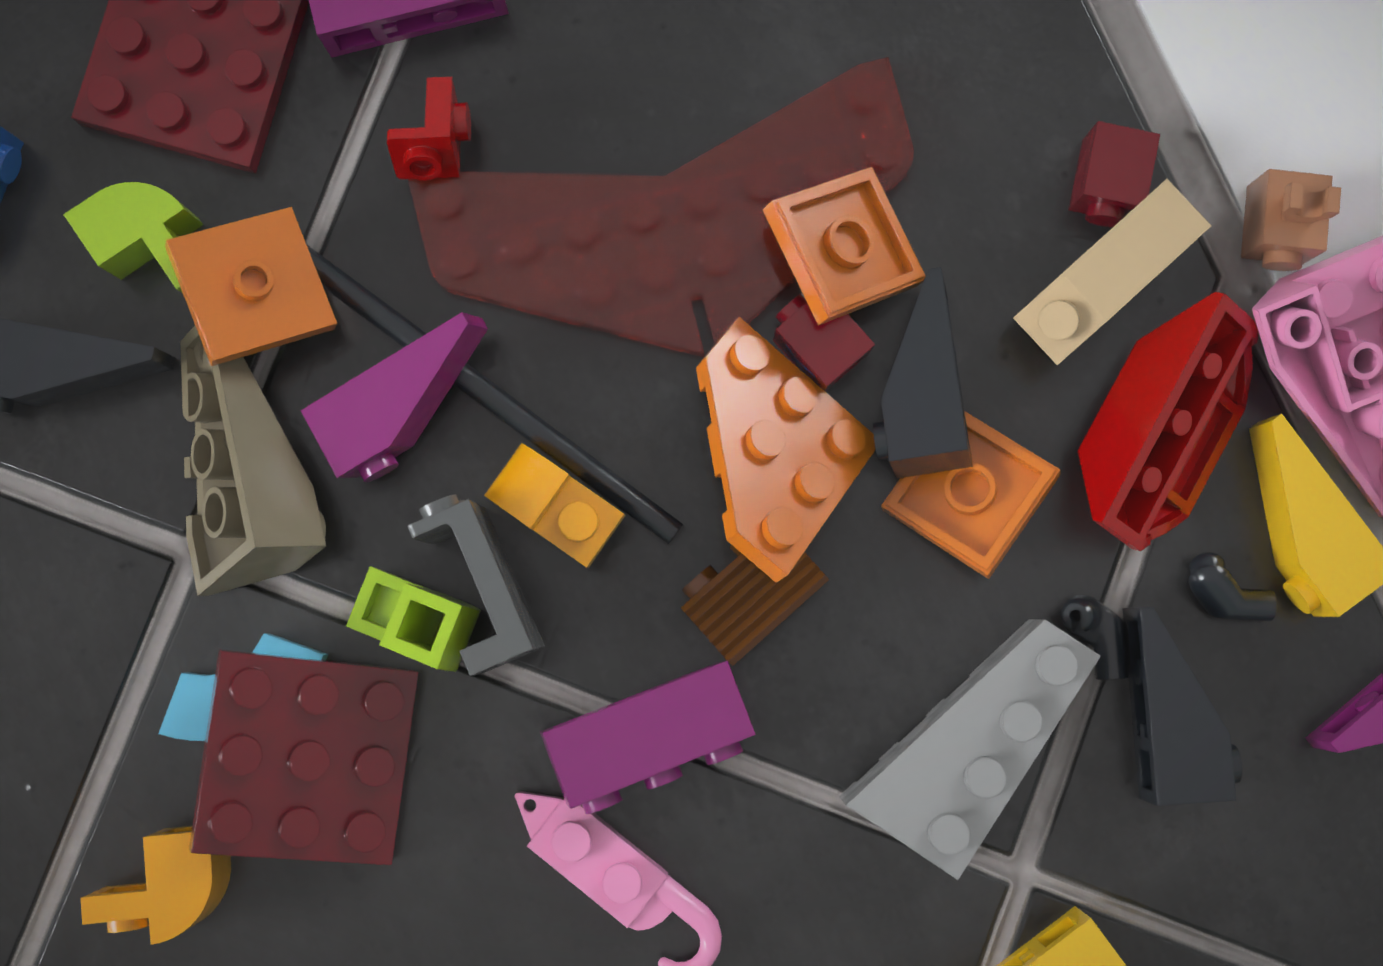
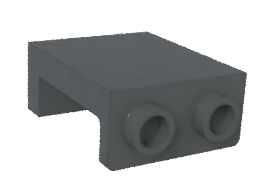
M456 494L443 497L420 508L419 511L423 519L407 526L412 538L434 545L453 536L456 537L497 633L495 636L459 651L469 675L473 676L488 672L545 647L487 509L470 499L459 501Z

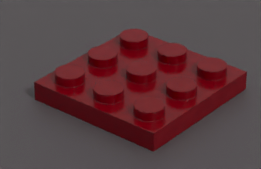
M109 0L71 118L84 127L256 174L309 1Z
M219 649L189 845L190 852L195 854L392 865L419 672L410 669Z

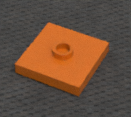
M872 167L772 200L763 209L764 215L818 326L913 289L924 282L926 275Z
M292 207L166 240L165 248L211 366L335 329L337 325L336 318Z
M965 412L973 467L900 478L881 507L884 512L990 579L1060 477L1061 470Z

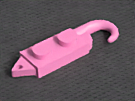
M518 791L515 794V799L531 839L527 847L626 928L629 927L637 931L650 929L663 922L674 912L698 933L700 947L692 959L685 962H675L662 957L658 961V966L713 965L720 953L722 933L718 919L708 906L668 875L665 869L596 813L585 814L583 805L570 809L564 797ZM526 800H534L536 808L534 810L527 809L525 806Z

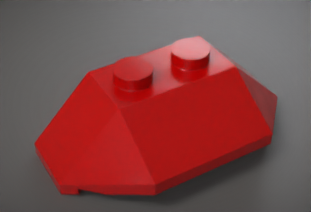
M1214 292L1136 341L1078 449L1092 520L1131 549L1137 551L1144 550L1151 544V540L1166 534L1189 517L1246 409L1253 370L1252 346L1258 342L1259 331L1256 322L1225 293Z

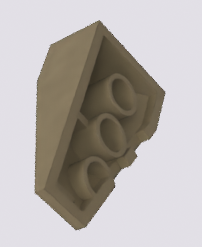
M194 326L180 341L183 416L187 421L195 422V436L191 446V456L184 457L185 478H195L197 481L198 515L186 516V538L197 596H211L296 571L326 547V524L322 513L318 510L314 487L244 357L211 366L196 326Z

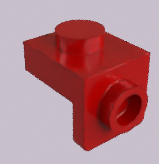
M427 78L425 127L396 128L387 131L386 143L397 178L426 181L435 178L460 177L461 141L471 140V118L468 103H458L453 78Z

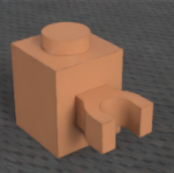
M1268 169L1251 182L1246 189L1241 258L1262 260V267L1268 270L1295 271L1301 269L1304 263L1327 251L1329 218L1336 216L1340 212L1341 187H1332L1333 176Z

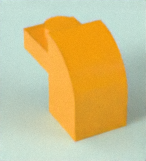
M523 443L519 445L484 495L586 568L590 567L625 517V514Z
M192 826L165 828L144 836L146 882L107 886L81 897L82 925L107 922V931L110 933L132 931L149 926L151 945L168 941L204 920L219 905L230 880L231 856L191 853L189 845Z

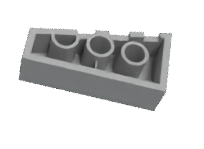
M1028 619L970 673V677L946 699L943 698L926 714L927 717L900 742H896L879 758L877 764L857 782H853L839 795V798L846 806L959 880L1101 656L1047 620Z

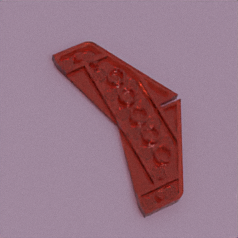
M889 57L853 67L666 176L460 171V177L435 178L426 181L408 179L431 273L439 285L446 291L704 357V350L691 301L702 299L711 337L715 345L738 317H741L749 324L796 280L763 212V209L772 200L869 167L873 168L885 194H887L908 173L914 158V148Z

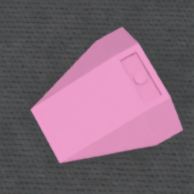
M1380 236L1280 278L1255 304L1252 312L1269 368L1377 515L1383 518V236Z

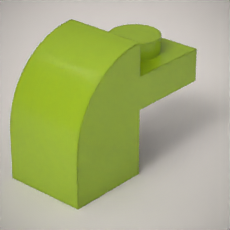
M118 183L98 191L63 214L100 268L122 280L155 258L174 287L183 293L165 248L166 240L190 234L204 224L193 212L168 192L146 183Z
M370 566L346 626L380 640L379 645L435 669L456 672L462 659L459 651L467 647L481 610L447 594L431 590Z

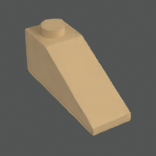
M1166 179L1013 319L1058 365L1212 225Z

